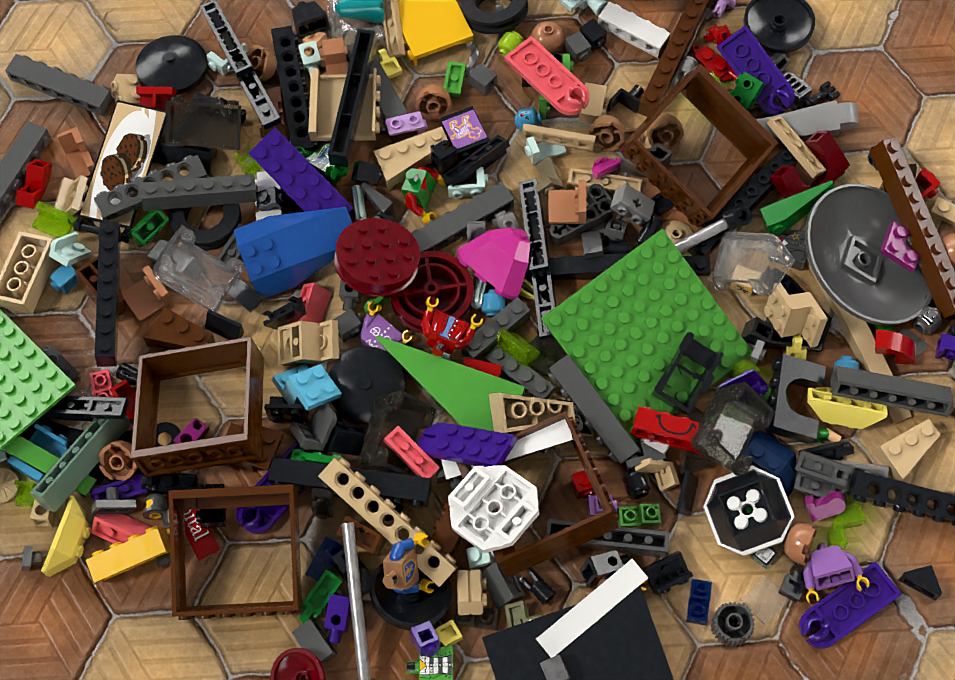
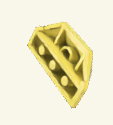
M830 387L808 388L807 402L822 422L864 429L887 418V405L834 396Z
M70 495L41 571L46 576L51 577L75 564L83 554L85 539H88L90 536L91 525L75 496Z

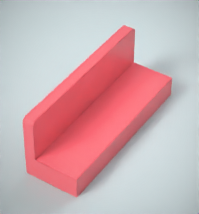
M315 282L304 284L299 297L303 298L306 315L292 323L298 321L322 323L331 292Z
M399 426L384 438L383 441L418 477L431 478L440 469Z
M97 514L94 516L91 533L113 544L117 542H122L123 544L132 535L139 534L141 536L146 534L145 530L151 528V526L124 514Z

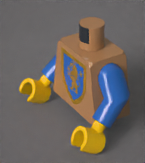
M418 532L414 539L409 538L393 545L383 562V584L387 588L401 594L417 593L419 590L427 593L434 591V589L427 588L430 583H434L433 581L422 579L418 584L419 573L416 544L427 547L430 544L425 539L428 535Z

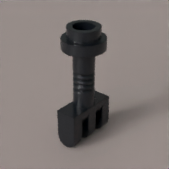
M827 81L820 86L819 90L821 92L814 97L806 96L802 101L803 108L814 106L824 98L831 102L838 98L841 93L839 91L833 93L836 88L834 86L830 87L831 83Z

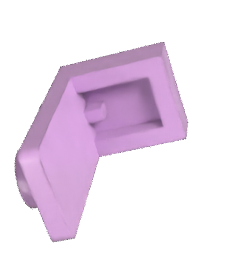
M420 111L385 120L389 136L415 130L417 135L428 130L426 120L422 119Z

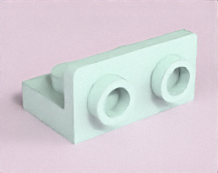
M75 231L54 239L50 245L49 257L68 267L89 258L91 251L85 248L83 244L77 243L79 233Z

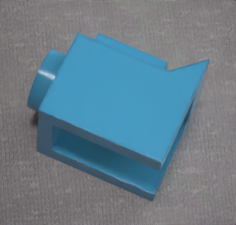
M65 265L60 266L50 276L52 280L50 285L57 292L60 290L64 295L78 284L75 269L71 265L68 267Z

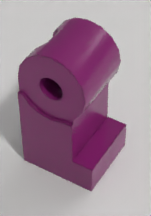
M195 418L173 440V444L202 440L207 435L209 427Z
M832 491L828 496L814 499L813 495L805 497V505L812 522L840 514L846 507L844 495L839 491Z

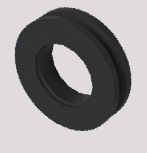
M460 0L461 10L469 27L482 34H500L510 31L522 23L528 13L527 0H510L511 3L507 8L494 13L478 9V6L485 0Z
M239 203L220 205L224 210L223 218L219 224L210 229H195L188 224L187 216L193 207L169 209L170 224L177 239L185 246L199 251L218 249L226 245L234 229H236L238 224H241L242 215Z

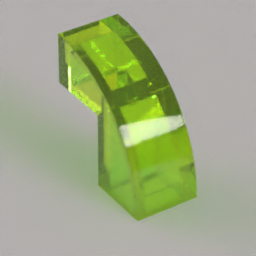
M860 501L845 507V510L834 519L827 534V544L829 547L837 545L843 550L848 545L844 529L862 526L866 521Z

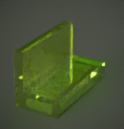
M38 201L35 208L39 214L32 224L33 228L56 238L69 234L75 222L71 214Z
M502 329L498 332L497 346L524 367L540 356V351L514 331L509 333Z

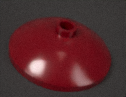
M292 648L284 651L277 657L271 669L270 680H305V676L307 680H326V675L321 661L313 652L304 648Z

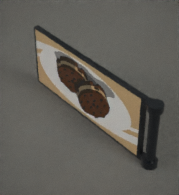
M120 100L116 101L87 192L83 199V207L79 211L73 225L74 231H85L99 235V227L83 224L84 219L95 222L103 221L95 205L94 197L102 191L109 192L114 190V187L119 184L126 185L136 177L143 178L148 175L169 115L168 111ZM131 191L128 194V196L130 197H136L138 195V193L135 191ZM114 198L111 200V203L116 205L119 204L121 200ZM138 209L110 220L119 221L120 227L125 228L121 233V242H129L130 238L127 236V233L132 229Z

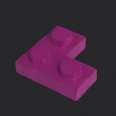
M893 221L889 225L880 253L912 272L916 268L920 254L905 245L909 230Z

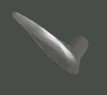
M472 41L466 44L471 51L465 75L469 74L479 57V47L475 46Z

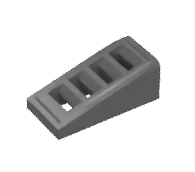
M789 70L782 73L784 77H788V82H793L790 84L792 88L794 86L797 87L793 89L795 94L794 102L797 105L806 96H811L813 89Z
M366 182L362 184L363 194L377 211L389 216L394 211L392 201Z

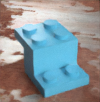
M306 364L277 374L272 378V382L288 404H303L307 411L338 399L341 396L340 390L321 364L312 368H308Z

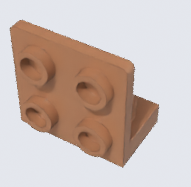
M578 180V187H575V190H549V224H586V180Z
M149 265L142 269L145 275L142 277V280L121 292L125 302L140 322L172 303L168 291Z

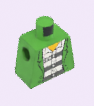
M453 646L440 647L438 652L431 657L427 655L421 657L419 654V661H407V674H419V680H453Z

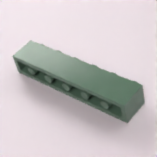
M126 415L124 419L95 418L34 487L30 494L44 509L56 512L63 505L65 500L76 490L77 486L88 476L95 465L100 462L99 453L111 442L117 441L132 424Z

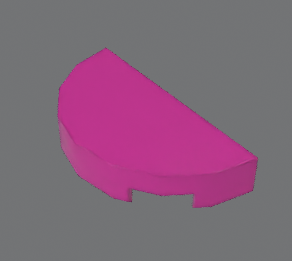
M607 157L597 159L592 168V174L597 180L619 169L621 159L616 158L614 160L607 159Z

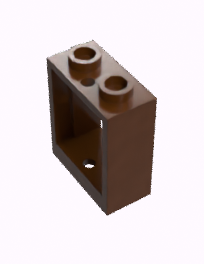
M346 516L342 523L354 522L356 545L379 556L387 539L383 535ZM342 524L336 533L343 537Z

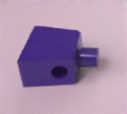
M329 594L324 628L330 629L328 642L340 643L342 631L348 632L351 620L350 597ZM337 617H340L341 622L340 624L336 625L335 619Z

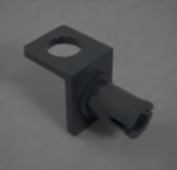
M637 84L629 92L620 88L609 100L607 111L610 112L619 102L636 113L640 103L638 98L644 93L643 88L640 86L636 90L639 87Z

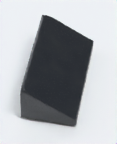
M212 310L207 311L205 323L207 330L228 340L242 338L245 333L242 324Z
M689 470L684 474L676 507V513L686 516L691 515L699 482L698 478Z

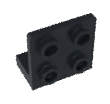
M270 396L269 404L264 406L269 421L273 423H283V421L303 423V421H308L309 410L307 411L303 404H288L283 397Z

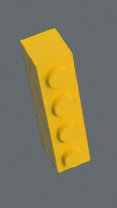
M153 526L145 530L146 534L141 536L139 534L132 535L123 544L122 542H117L110 545V549L105 552L102 549L92 553L93 557L86 559L94 583L103 582L169 553L170 539L166 528Z

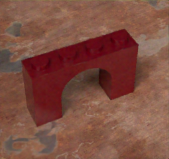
M829 130L816 131L805 142L810 151L826 168L824 174L815 177L810 185H806L793 166H781L770 177L783 199L831 180L834 184V181L842 176L850 166Z

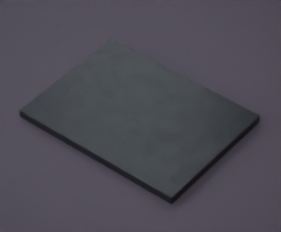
M640 585L557 654L561 655L570 675V680H674ZM576 605L482 637L495 679L547 680L540 663L551 657L536 638Z

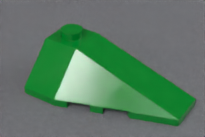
M832 180L761 208L760 211L768 234L770 236L780 234L808 215L815 202L826 192L834 188Z

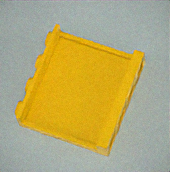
M398 0L404 46L407 49L406 54L409 61L412 60L415 66H417V59L464 42L465 44L469 41L474 43L473 33L456 0Z

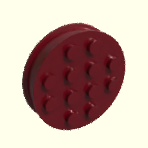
M368 218L350 224L341 232L336 243L334 264L341 280L353 290L369 296H390L406 289L415 279L420 261V248L415 237L400 224L387 219Z
M439 251L420 252L418 270L413 282L403 291L390 295L393 311L403 325L423 334L421 322L424 311L428 308L426 300L430 297L429 303L435 305V301L438 298L439 303L433 308L432 312L436 309L464 321L472 309L473 280L468 269L456 257Z

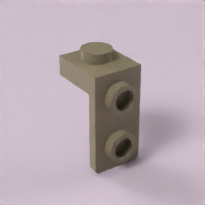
M546 157L536 165L542 182L535 186L537 193L548 196L549 190H560L564 187L551 157Z

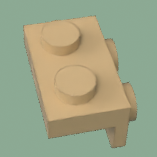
M116 74L111 82V90L116 98L115 102L120 100L140 105V96L136 94V86H141L137 74Z
M81 175L74 181L64 177L54 210L70 217L77 211H80L84 203L81 201L82 197L88 189V185H86L88 178Z

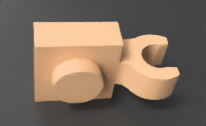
M318 32L306 36L302 40V44L315 41L317 48L322 46L321 40H327L328 38L326 33ZM306 47L304 54L310 57L313 48Z

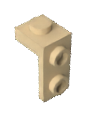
M648 458L642 460L641 464L635 467L636 472L654 473L661 492H665L680 484L673 462H667L663 459L656 461Z

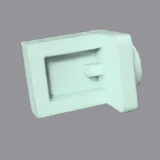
M475 546L466 549L470 569H477L496 562L492 551L483 553Z

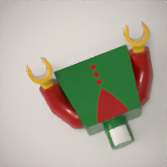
M411 168L406 172V179L402 186L405 204L418 217L422 216V222L427 224L432 221L431 219L436 218L434 212L425 213L437 184L436 180H438L439 185H446L441 177L442 175H439V172L431 168Z

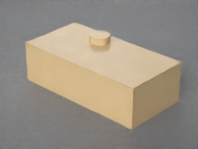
M19 231L0 273L1 308L33 314L56 261L49 257L53 238Z

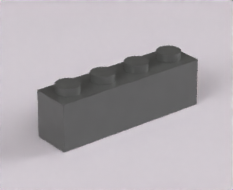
M518 297L515 298L476 331L469 345L461 349V354L465 358L481 361L497 343L501 344L530 319L531 310Z

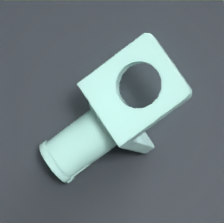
M315 41L299 45L304 70L308 69L310 77L311 69L319 70L318 66H321V58ZM312 47L314 49L313 56H306L304 49Z

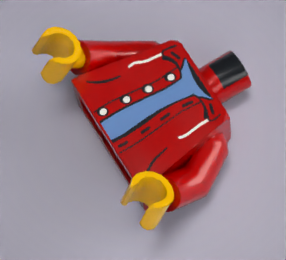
M428 297L426 300L428 308L424 311L421 327L424 336L427 338L426 344L433 347L432 354L441 357L443 353L452 354L454 350H460L469 345L476 333V327L482 325L483 318L479 323H474L473 320L476 317V314H474L471 318V326L468 327L469 323L435 309L432 312L433 308L438 305L439 300L437 298L435 305H431L429 303L430 297Z

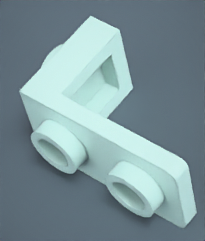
M242 43L241 46L244 52H248L247 45ZM212 51L206 55L208 66L214 72L217 71L225 77L233 71L227 59H221Z
M534 137L527 138L526 146L524 147L527 157H530L532 164L539 163L548 156L554 158L566 153L564 146L543 142L536 144Z
M483 167L476 170L477 184L448 186L449 198L474 197L477 194L484 193L485 185H488V174H484Z

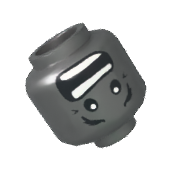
M925 306L921 313L913 318V327L920 334L930 335L942 324L941 313L935 307Z

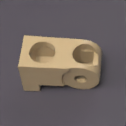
M35 499L30 520L34 526L53 527L54 512L44 509Z

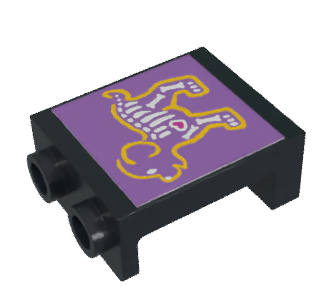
M473 106L439 118V125L443 128L451 147L455 146L457 148L458 162L463 161L490 141Z

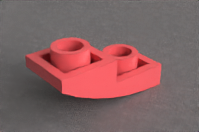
M109 369L89 374L93 397L115 398L110 391L113 385Z

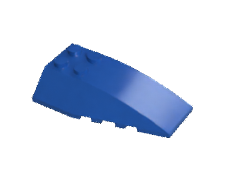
M339 207L268 216L234 229L238 249L256 292L263 299L292 289L331 263L335 257L338 237L347 226L352 224L347 208Z

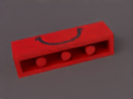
M638 406L630 436L708 456L712 447L715 426H711L706 422L692 421L687 417L673 416L668 412H658L649 407Z

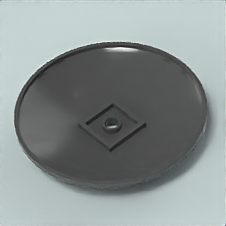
M864 184L840 185L826 192L815 202L806 221V252L818 282L841 308L863 321L876 325L890 326L912 320L921 313L925 306L929 305L933 297L918 262L915 270L910 272L880 253L890 223L896 221L901 225L888 193ZM907 239L905 245L912 249Z

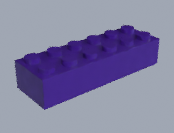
M276 127L249 152V155L305 212L346 207L349 215L354 211V208Z

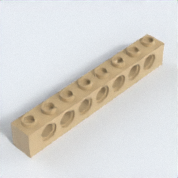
M334 458L318 476L393 545L405 540L400 537V530L402 528L409 531V538L414 539L418 532L425 533L420 527L416 526L415 528L409 523L411 519L403 512L399 514L394 509L396 507L394 503L389 499L384 500L379 495L381 492L375 486L367 485L364 482L366 478L358 471L354 473L349 468L351 466L350 463L344 458ZM343 473L349 477V482L346 485L340 482V476ZM357 487H361L364 490L362 498L355 496V489ZM371 501L378 502L379 509L377 512H373L370 509ZM387 514L394 517V524L392 526L385 523V516ZM431 540L423 553L416 552L418 568L440 587L456 570V560L449 554L445 556L440 551L441 547L434 540ZM431 556L439 558L440 565L438 567H433L430 564Z

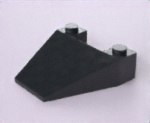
M776 268L763 274L758 287V291L767 296L771 292L773 283L778 282L782 284L789 295L805 293L789 275ZM823 309L822 311L828 319L818 346L810 347L803 338L802 347H806L807 351H822L832 318ZM755 317L745 323L741 334L745 342L756 345L757 340L765 342L763 348L786 350V346L792 347V336L781 338L768 317L766 321Z

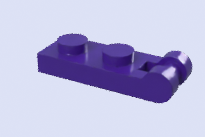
M143 473L132 476L125 481L119 480L90 490V496L94 499V502L95 500H102L101 496L103 494L107 496L106 489L109 487L119 488V500H130L149 493L148 489H141Z

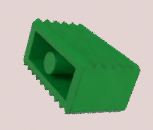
M151 210L146 217H143L127 233V236L140 248L150 241L170 220L161 210Z

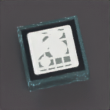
M768 547L752 553L750 557L767 569L779 552L773 547Z

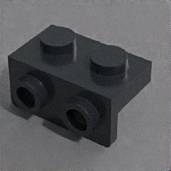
M676 551L643 568L651 589L660 594L669 592L671 587L677 584L687 583L689 578L693 577V573L688 570L680 551Z

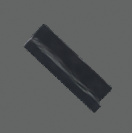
M497 135L443 174L441 177L447 189L448 186L464 185L476 176L477 169L483 167L485 170L507 153L506 148L510 146L508 140Z
M161 137L153 163L168 165L173 162L179 163L187 156L198 155L206 173L210 174L211 161L217 156V149Z

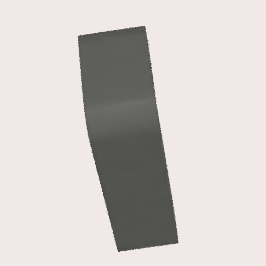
M592 184L588 188L587 202L589 205L586 207V217L591 216L593 219L586 218V224H553L550 227L549 241L552 245L561 246L580 236L581 233L587 232L612 218L614 211L610 208L612 199L602 185Z

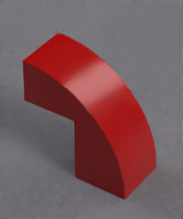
M34 159L26 165V184L17 191L16 205L34 209L39 204L49 183L52 163Z
M876 329L875 353L895 354V364L915 365L916 344L912 339L897 332Z

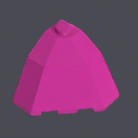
M511 227L490 230L458 248L459 262L464 267H471L476 271L474 275L484 283L489 282L495 287L494 291L499 296L512 300L519 296L529 263L530 242L525 231Z

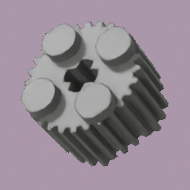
M729 602L728 604H722L721 607H718L711 620V631L713 635L715 634L714 638H718V642L721 641L722 645L725 643V646L730 648L744 644L754 632L755 623L753 622L755 619L752 618L754 616L751 614L752 610H749L748 606L745 607L744 603L736 604L734 602L732 604ZM734 621L736 622V626L732 627L730 623Z

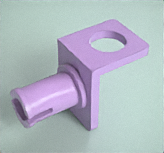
M715 0L717 3L711 14L714 17L718 14L717 18H721L726 6L735 8L736 0Z

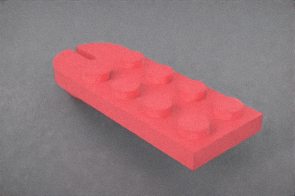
M532 36L504 56V61L560 113L576 115L581 112V108L585 109L589 103L587 87Z

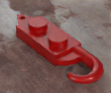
M692 44L694 59L719 82H727L731 79L736 81L738 78L736 73L708 46L702 47Z

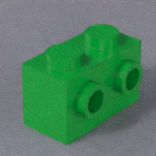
M744 72L743 75L740 74L735 82L737 84L734 90L731 89L729 93L749 112L766 84Z

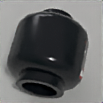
M635 468L628 470L627 475L623 478L627 494L634 497V499L647 496L652 488L647 472H636Z

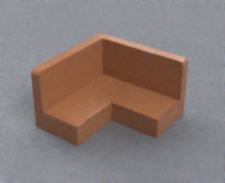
M74 127L57 134L56 136L67 156L76 179L81 175L87 178L91 177L95 164L78 128Z

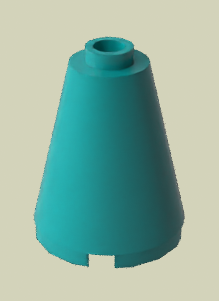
M338 0V3H335V13L339 14L341 18L383 23L384 8H382V2L384 1Z

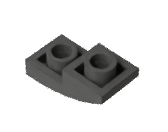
M600 231L581 233L585 259L603 256Z

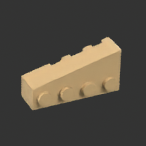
M442 127L374 151L375 163L381 166L382 179L388 191L393 189V186L399 182H404L406 172L411 168L417 169L418 167L431 164L430 146L436 145L443 140H448ZM449 142L443 146V149H449Z
M505 393L489 394L494 432L506 433L524 430L566 411L569 418L573 416L575 420L573 402Z

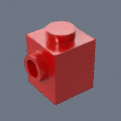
M585 470L571 475V484L577 499H586L588 495L593 496L595 494Z

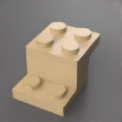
M780 282L773 283L764 312L773 324L774 329L777 330L781 338L802 334L810 347L818 346L828 318L810 292L789 295Z
M329 320L322 323L298 321L278 327V365L286 366L294 363L316 365L339 359L338 321Z

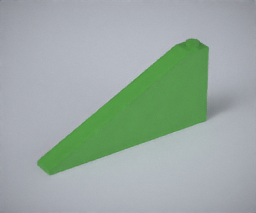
M381 336L376 338L461 426L494 431L489 394L505 393L523 396L526 390L525 386Z

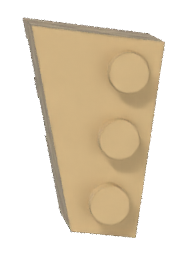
M927 419L881 445L875 452V455L882 465L889 467L888 474L893 480L902 482L938 439L940 433L930 419Z

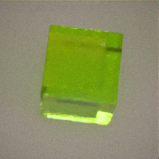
M15 480L14 485L18 490L14 504L20 507L33 508L35 498L30 492L36 484L29 481Z

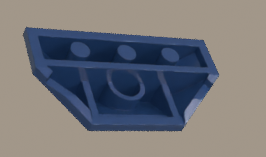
M763 430L732 437L722 452L745 468L755 466L780 478L788 498L792 493L798 471L795 470L797 463L795 452Z

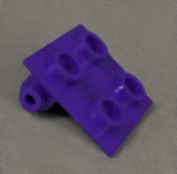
M755 369L746 370L741 375L728 379L719 385V388L731 399L730 403L737 407L745 405L746 401L750 403L748 394H750L754 401L756 400L755 397L758 399L769 391L766 386L768 384Z

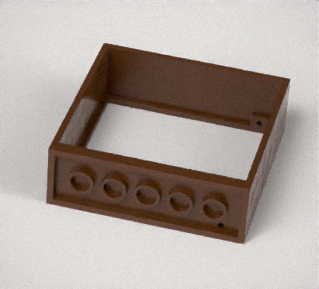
M700 64L677 83L618 150L625 159H629L635 165L638 172L643 173L648 178L651 185L656 186L661 191L663 197L669 199L675 208L688 218L692 225L698 227L712 220L777 145L778 141ZM680 92L747 158L706 207L638 141L640 136Z
M242 337L229 341L224 340L212 344L206 343L200 346L139 356L131 459L146 477L261 459L264 357L252 337ZM246 366L244 433L155 447L161 380Z
M566 411L513 435L519 440L565 419L572 434L573 440L571 442L604 512L517 551L514 545L492 551L498 566L506 578L619 528L616 522L619 520V516L594 465L573 416L569 418ZM532 453L504 461L502 465L506 466ZM456 462L464 479L469 473L467 465ZM496 508L492 510V513L498 512L499 509Z
M297 485L169 491L172 617L178 616V620H190L195 618V615H199V619H210L215 617V614H220V618H230L236 616V613H241V617H251L256 615V612H262V616L277 614V611H282V615L297 613V610L301 609L302 590ZM290 505L293 601L187 606L184 510Z

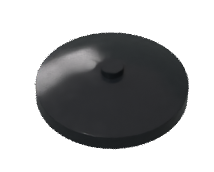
M751 0L745 10L743 25L748 27L764 50L773 53H790L808 43L815 28V16L812 8L805 0Z
M169 35L153 40L141 50L136 60L137 75L143 86L173 87L177 90L176 95L188 92L199 85L208 70V60L203 47L197 41L180 35Z
M372 346L353 348L342 354L335 361L329 372L330 378L341 392L340 398L331 401L339 414L352 422L359 424L381 422L390 417L403 400L405 377L402 368L392 355L380 348Z
M430 559V564L433 567L439 566L437 563ZM383 563L379 565L373 574L370 584L372 605L384 621L396 628L410 630V628L430 621L432 626H434L445 616L452 599V587L449 578L440 587L435 583H430L427 588L434 589L432 593L419 590L417 593L401 594L387 588L383 584ZM418 568V573H419V581H418V584L420 583V581H421L422 579H428V580L432 581L427 575H425V574Z

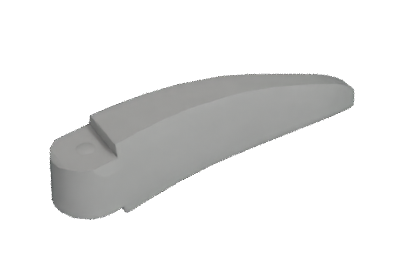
M837 101L826 102L772 117L756 119L778 142L782 141L766 124L770 119L777 116H782L802 141H807L816 131L829 130L831 135L835 137L839 136L840 132L853 130L859 125L858 105L853 102L838 104Z

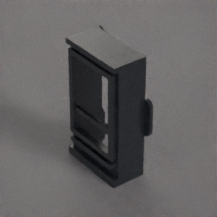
M692 332L686 333L673 359L651 393L683 415L689 414L700 394L708 391L714 380L713 372L724 355L722 352L715 353L693 339L694 334ZM683 355L705 368L700 377L697 373H693L678 363ZM676 366L692 375L694 379H698L684 405L663 392Z

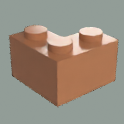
M343 37L321 40L322 48H319L322 68H326V72L323 75L347 74L348 67Z

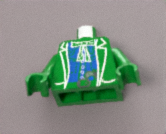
M329 143L313 151L305 150L302 147H295L331 185L335 186L341 177L347 176L350 163L348 167L330 165L328 159Z

